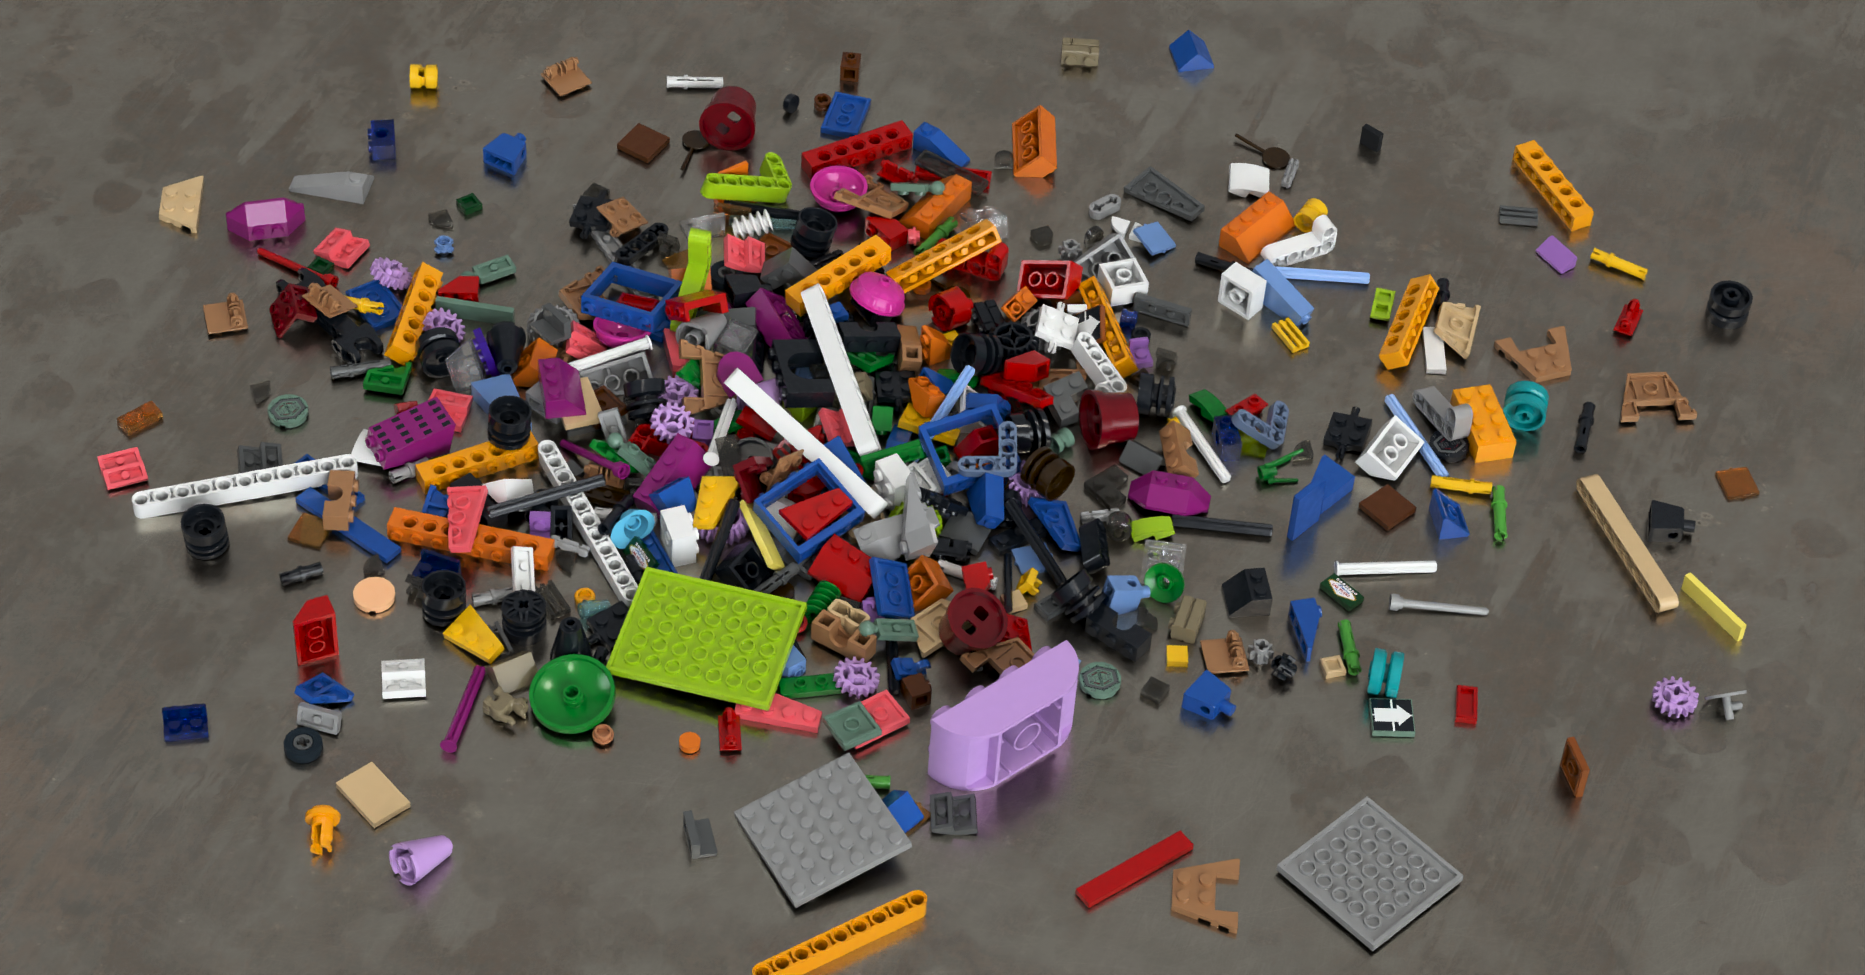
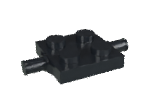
M600 190L598 197L581 195L569 224L570 227L582 229L580 233L582 239L584 237L587 239L591 231L607 232L610 226V222L596 208L613 201L605 199L608 194L606 190Z
M892 363L889 365L890 371L875 372L878 403L895 404V411L898 412L899 409L901 412L903 411V403L912 402L908 380L909 378H915V371H898L897 364L894 363L893 368Z
M1352 407L1350 415L1333 412L1324 436L1323 445L1337 448L1335 456L1338 459L1339 456L1340 459H1343L1345 451L1363 452L1372 427V419L1358 417L1359 407Z
M920 487L922 494L920 501L936 506V509L956 517L958 514L967 515L969 508L963 506L962 502Z
M623 601L587 618L586 624L593 631V635L587 638L590 645L599 642L610 653L612 652L629 610Z

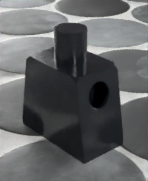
M725 274L723 292L726 293V298L732 309L747 308L745 303L760 288L772 292L771 284H761L756 275Z
M1656 500L1651 501L1648 512V542H1680L1683 531L1694 533L1696 521L1684 519V509L1682 507Z

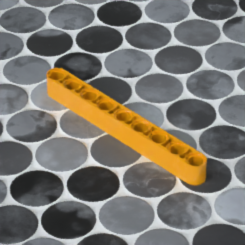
M913 890L756 964L752 969V975H803L923 918L926 914L927 895L921 890Z

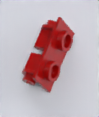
M889 159L882 160L880 166L883 168L877 173L878 176L892 183H917L919 180L913 171L903 167L898 169V165Z
M1632 299L1628 305H1624L1613 329L1614 331L1629 336L1633 335L1643 313V310L1639 309L1640 303L1638 299Z
M1256 394L1251 395L1225 410L1230 415L1229 424L1232 427L1234 426L1232 415L1238 410L1244 409L1256 415L1262 413V410L1268 406V403Z
M727 707L723 711V715L718 716L720 751L742 750L740 715H736L733 708Z

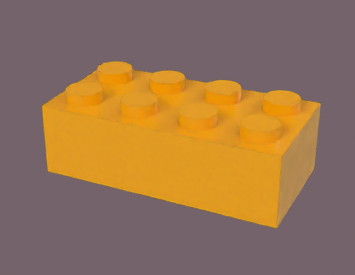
M1491 384L1453 389L1450 404L1457 406L1468 403L1473 411L1470 434L1466 438L1469 441V451L1474 462L1480 463L1513 458L1516 439Z

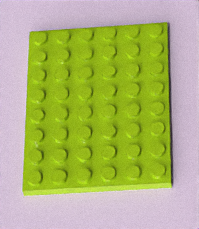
M646 567L606 667L611 675L769 711L805 615L807 603Z

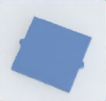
M1158 221L1148 225L1144 224L1133 230V233L1151 255L1161 252L1165 253L1167 250L1177 246Z
M1031 546L1011 549L1015 560L1014 565L1018 567L1021 575L1032 567L1039 571L1038 573L1047 572Z

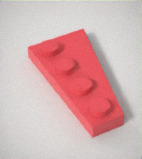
M486 485L447 487V506L449 508L448 542L450 552H471L488 489Z
M777 693L774 695L769 711L737 703L734 710L736 715H740V719L813 733H818L822 719V711Z

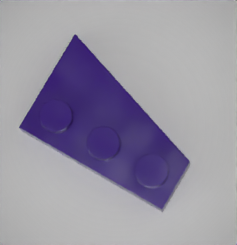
M481 328L473 330L476 338L472 339L476 350L481 349L477 353L481 362H486L483 364L487 376L490 374L492 377L500 376Z

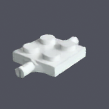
M1062 302L1057 303V309L1043 304L1040 308L1035 336L1049 343L1048 352H1051V354L1056 352L1057 346L1071 350L1076 337L1079 318L1065 313V303L1062 304Z

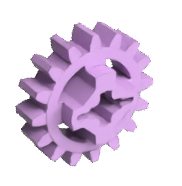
M379 257V259L374 260L370 267V274L375 276L374 279L379 280L380 284L387 288L391 286L394 290H397V288L400 290L407 289L412 280V273L407 272L408 268L402 267L403 264L394 259L390 261L387 257L385 260Z
M434 308L432 312H428L422 322L425 325L423 327L424 331L437 327L452 329L456 333L459 343L465 335L463 331L465 326L461 325L463 320L457 319L456 313L450 314L449 309L447 312H444L443 308H440L438 311Z
M675 375V378L668 376V380H665L667 393L658 398L668 399L671 406H674L676 402L678 407L681 408V399L683 397H699V390Z
M669 402L665 406L660 404L658 409H654L650 418V422H652L650 429H655L654 436L660 435V441L667 439V444H670L677 433L690 438L695 427L693 424L694 418L689 417L691 412H685V406L683 405L679 408L676 402L674 406H671Z
M853 656L852 661L848 658H845L844 662L839 661L838 666L834 670L833 681L836 682V688H842V694L848 692L849 697L855 694L860 699L861 694L865 697H868L869 693L874 694L875 689L878 688L880 674L876 673L877 667H871L872 662L865 663L864 658L858 661Z
M1671 676L1670 680L1664 677L1662 682L1657 681L1656 686H1654L1652 701L1655 702V708L1661 707L1660 713L1668 712V717H1671L1672 714H1675L1677 718L1680 717V714L1687 717L1688 712L1693 713L1697 707L1699 693L1695 692V686H1689V681L1682 682L1681 677L1678 680H1675L1674 676Z

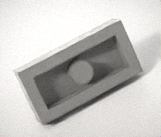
M618 407L598 412L606 441L611 433L617 432L622 435L623 442L626 444L628 437Z
M301 702L298 705L296 724L337 735L340 732L342 712L339 709L331 710Z

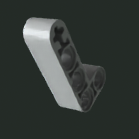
M1434 386L1413 391L1412 397L1416 407L1448 441L1469 436L1473 411L1468 403L1452 406Z

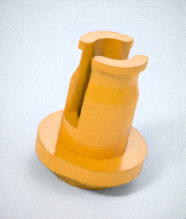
M316 805L305 813V822L311 826L312 845L310 846V851L314 854L322 855L323 847L328 852H332L333 827L337 826L341 819V814L332 806Z

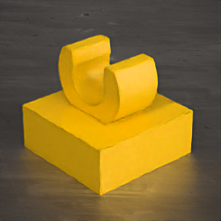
M1032 567L1021 575L1015 590L1019 589L1022 595L1028 591L1030 595L1035 596L1039 592L1037 588L1042 585V581L1036 578L1039 571Z

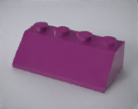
M760 288L745 303L747 307L756 308V327L762 332L765 337L764 341L770 348L773 340L808 339L804 336L803 327L793 310L786 304L784 297ZM787 311H788V313L790 314V316L792 317V319H791L788 315L785 314Z
M677 433L634 493L633 498L636 507L640 510L657 513V518L660 519V512L649 497V494L679 477L687 476L690 477L693 490L695 491L701 483L702 476H706L712 467L703 460L706 451L695 441Z

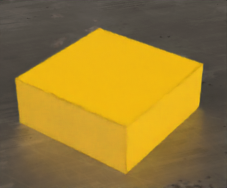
M1167 645L1166 666L1188 667V646Z

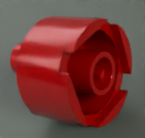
M958 286L931 296L928 303L929 311H932L934 315L931 319L941 331H950L969 323L972 315L971 309L974 307L972 300L967 298Z

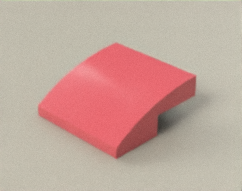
M334 228L313 252L315 255L334 263L336 266L349 269L369 248L370 243L368 239L353 237L351 230Z
M727 234L724 237V266L749 273L762 272L763 263L765 262V243L749 236L744 241Z
M574 320L571 322V338L566 340L567 354L579 360L607 350V346L597 338L596 332Z
M434 388L428 400L438 397L456 424L454 431L461 433L470 411L473 396Z
M822 408L818 414L828 442L840 436L845 446H855L842 408L839 411Z
M138 447L97 456V461L108 490L148 480Z

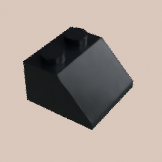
M752 541L736 545L714 570L723 584L749 590L757 588L760 584L771 578L775 572L767 567L761 552Z
M1265 568L1244 569L1222 584L1221 587L1229 618L1270 615L1273 598Z

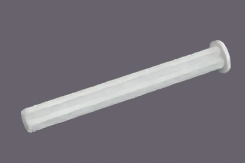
M645 335L643 339L568 364L582 371L646 349L652 350V343L649 336Z
M728 398L725 402L708 452L703 456V460L707 465L715 466L719 463V454L737 407L735 398Z
M1184 405L1176 407L1172 411V416L1177 417L1181 425L1190 430L1192 441L1222 483L1229 482L1231 474L1186 412L1187 408Z
M1335 561L1334 573L1338 576L1432 573L1437 571L1436 561L1339 563Z

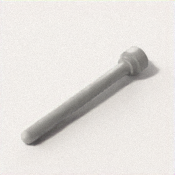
M1390 594L1389 610L1394 611L1406 607L1475 615H1487L1489 613L1486 607L1409 600L1400 597L1399 594Z

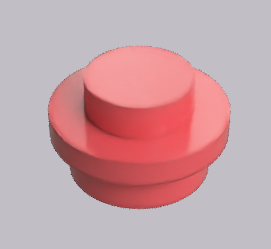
M916 227L908 229V242L916 246V242H920V230L916 231Z

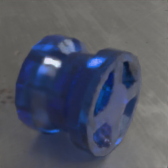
M1123 308L1119 323L1120 327L1124 328L1127 326L1132 330L1135 329L1139 311L1134 310L1131 312Z

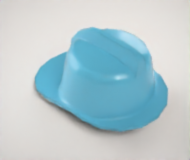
M629 509L622 513L620 520L614 525L610 535L615 547L625 549L634 536L642 539L650 534L655 524L654 516L647 510Z

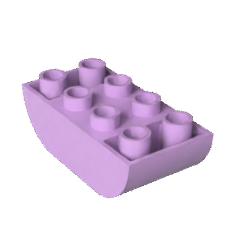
M1065 640L1053 648L1044 646L1034 654L1030 662L1020 668L1015 665L1008 667L1002 672L998 681L986 688L982 685L976 686L966 695L965 700L951 708L946 705L939 708L930 720L931 737L928 746V775L949 788L962 791L984 790L998 785L1060 747L1066 741L1072 729L1079 661L1072 645Z

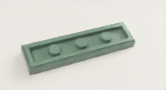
M437 296L435 300L437 311L443 308L444 312H447L449 309L450 314H457L456 318L493 324L503 321L515 323V311L512 307Z

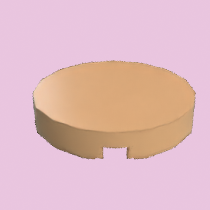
M368 577L361 580L353 590L354 603L364 612H383L393 605L395 601V588L385 578Z

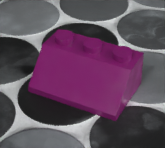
M560 358L538 359V377L545 418L586 415L579 370Z

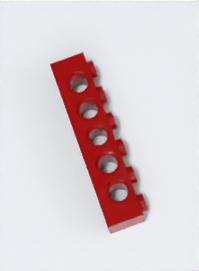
M903 120L803 152L801 155V167L810 180L815 173L826 167H856L912 148L913 133Z

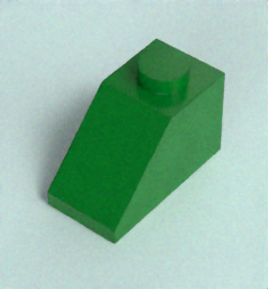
M873 405L872 424L876 434L887 435V431H892L894 406Z

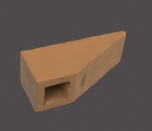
M897 325L901 334L897 351L898 371H915V376H918L922 364V346L917 327Z

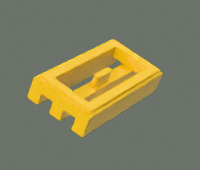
M1289 317L1285 318V321L1279 320L1278 324L1276 322L1272 323L1271 328L1292 353L1309 347V340Z

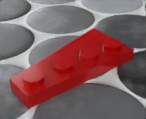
M1004 371L981 377L980 385L988 387L990 391H998L1003 393L1005 397H1013L1018 399L1020 403L1033 405V408L1044 409L1045 406L1053 404L1054 397L1040 388H1033V384L1030 382L1006 380L1003 378Z

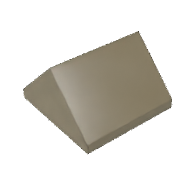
M520 651L484 666L485 672L496 688L500 686L505 693L511 695L529 688L534 676L538 672L532 653L529 651Z

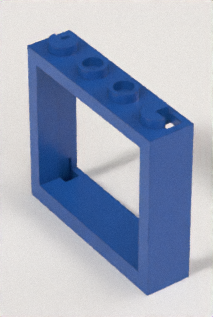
M611 262L581 296V313L654 333L667 317L665 300L678 297L682 281ZM611 283L663 298L649 312L600 298V296Z
M995 402L983 404L972 410H964L953 416H944L940 420L925 422L919 426L918 437L944 496L971 488L980 477H964L960 474L947 477L930 437L991 417L998 430L1003 420ZM1005 429L1006 439H1010V435L1007 429ZM1009 445L1005 446L1008 453L1014 450ZM1018 453L1016 473L1021 472V460ZM1006 459V469H1010V459ZM984 465L982 466V468L985 470H991L993 468V465Z
M820 458L810 464L809 462L806 463L800 471L792 472L783 482L775 483L765 494L760 493L753 504L755 514L798 564L819 551L834 534L840 537L863 522L865 515L864 509ZM817 475L829 491L840 488L853 501V504L847 509V515L798 546L766 508Z

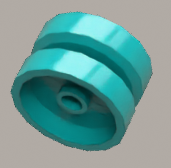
M1518 381L1511 384L1506 390L1503 413L1509 426L1521 431H1533L1540 428L1546 420L1549 402L1548 392L1542 385L1532 381Z
M1375 647L1373 661H1370L1367 693L1378 695L1383 682L1386 683L1384 691L1386 697L1397 698L1405 653L1393 651L1390 663H1386V649Z

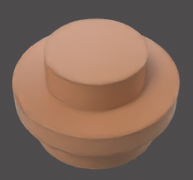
M599 724L592 732L593 740L598 744H608L614 738V731L607 724Z

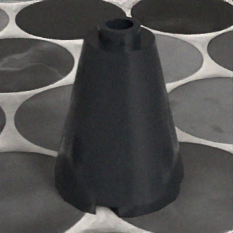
M503 321L496 323L486 333V342L498 371L502 374H513L516 372L526 343V334L521 326L519 328L513 322Z
M567 617L560 622L550 652V660L570 654L593 657L592 649L579 619Z

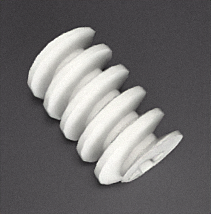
M764 209L763 215L756 211L755 218L751 213H749L748 219L741 215V221L734 217L732 223L734 236L739 238L740 235L743 240L746 239L747 233L750 237H754V231L760 236L762 229L768 234L769 227L774 232L770 215L766 209Z

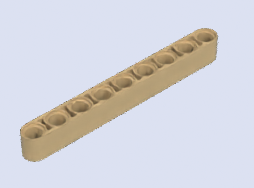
M1598 474L1578 478L1576 480L1578 493L1655 612L1659 613L1677 608L1679 601L1676 592Z

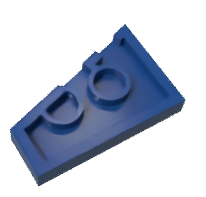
M1030 497L1027 503L1060 549L1080 552V537L1067 502L1059 500L1048 501L1043 498Z

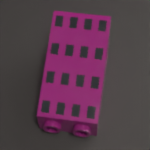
M435 397L369 427L365 443L373 452L376 461L385 470L404 465L407 462L412 463L424 457L432 458L450 453L456 424L438 397Z

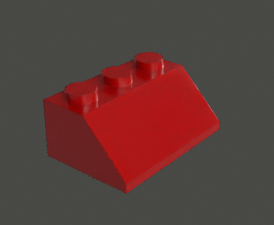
M1022 260L1017 291L1026 286L1036 299L1067 300L1080 286L1083 267L1073 261Z
M836 534L821 548L807 573L817 581L826 580L837 586L841 591V596L857 607L874 590L869 563L871 557Z
M328 595L307 600L293 620L298 666L339 655L336 615Z

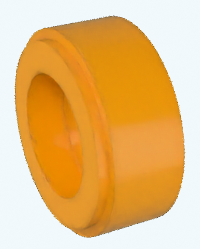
M589 588L578 589L574 594V602L580 608H590L595 604V593Z

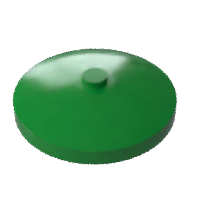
M581 654L560 656L546 663L534 676L529 689L530 705L537 720L546 728L564 734L585 732L599 725L609 715L616 697L614 680L607 667L597 659Z

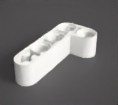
M1321 215L1314 220L1311 232L1269 244L1261 250L1260 254L1264 260L1268 259L1274 266L1280 267L1327 254L1335 247L1337 228L1327 215Z
M1087 332L1079 333L1074 341L1071 352L1095 384L1094 390L1125 392L1127 389L1125 380L1093 336Z

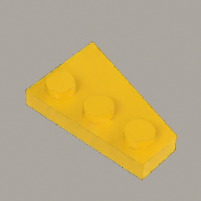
M909 402L899 419L897 427L918 434L919 426L925 422H930L932 418L922 417L913 408V404ZM956 428L935 435L933 439L955 446L961 430Z
M702 476L693 519V528L715 529L725 512L729 499L735 497V491L740 487L734 476Z
M471 605L443 632L445 639L489 664H492L505 650L503 644Z

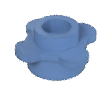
M446 235L439 236L434 241L436 245L434 251L436 253L453 252V239Z

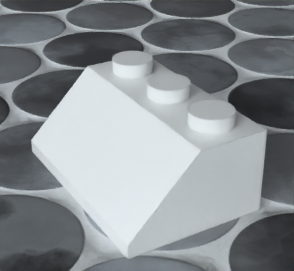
M1395 415L1382 426L1355 463L1370 476L1395 481L1424 444V441Z

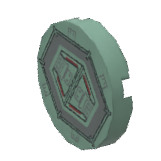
M294 394L278 396L268 405L270 422L278 427L280 425L285 426V428L297 427L306 421L309 414L307 402L302 397Z
M1093 662L1082 668L1079 674V686L1085 694L1087 692L1095 699L1110 698L1121 687V675L1118 669L1111 664Z

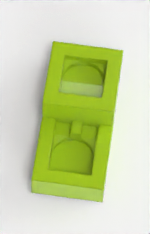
M1376 288L1370 318L1384 321L1390 320L1396 291Z
M1155 516L1128 522L1134 543L1152 536L1155 537V540H1159L1175 534L1170 516Z

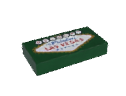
M634 536L623 550L626 556L634 555L639 567L643 568L644 571L646 567L657 569L660 565L640 537Z
M1335 573L1320 583L1319 588L1349 612L1364 601L1363 595Z

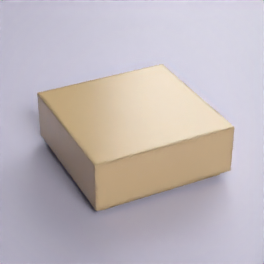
M1020 590L1012 591L1013 610L1008 614L1027 609L1028 603ZM1004 594L1000 595V601L1003 604V606Z
M1340 655L1320 658L1319 664L1326 679L1346 675L1347 670Z

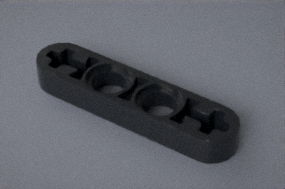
M654 223L616 251L615 263L626 266L632 265L667 239L668 226L663 223ZM643 239H649V240H651L652 242H647V241H644Z

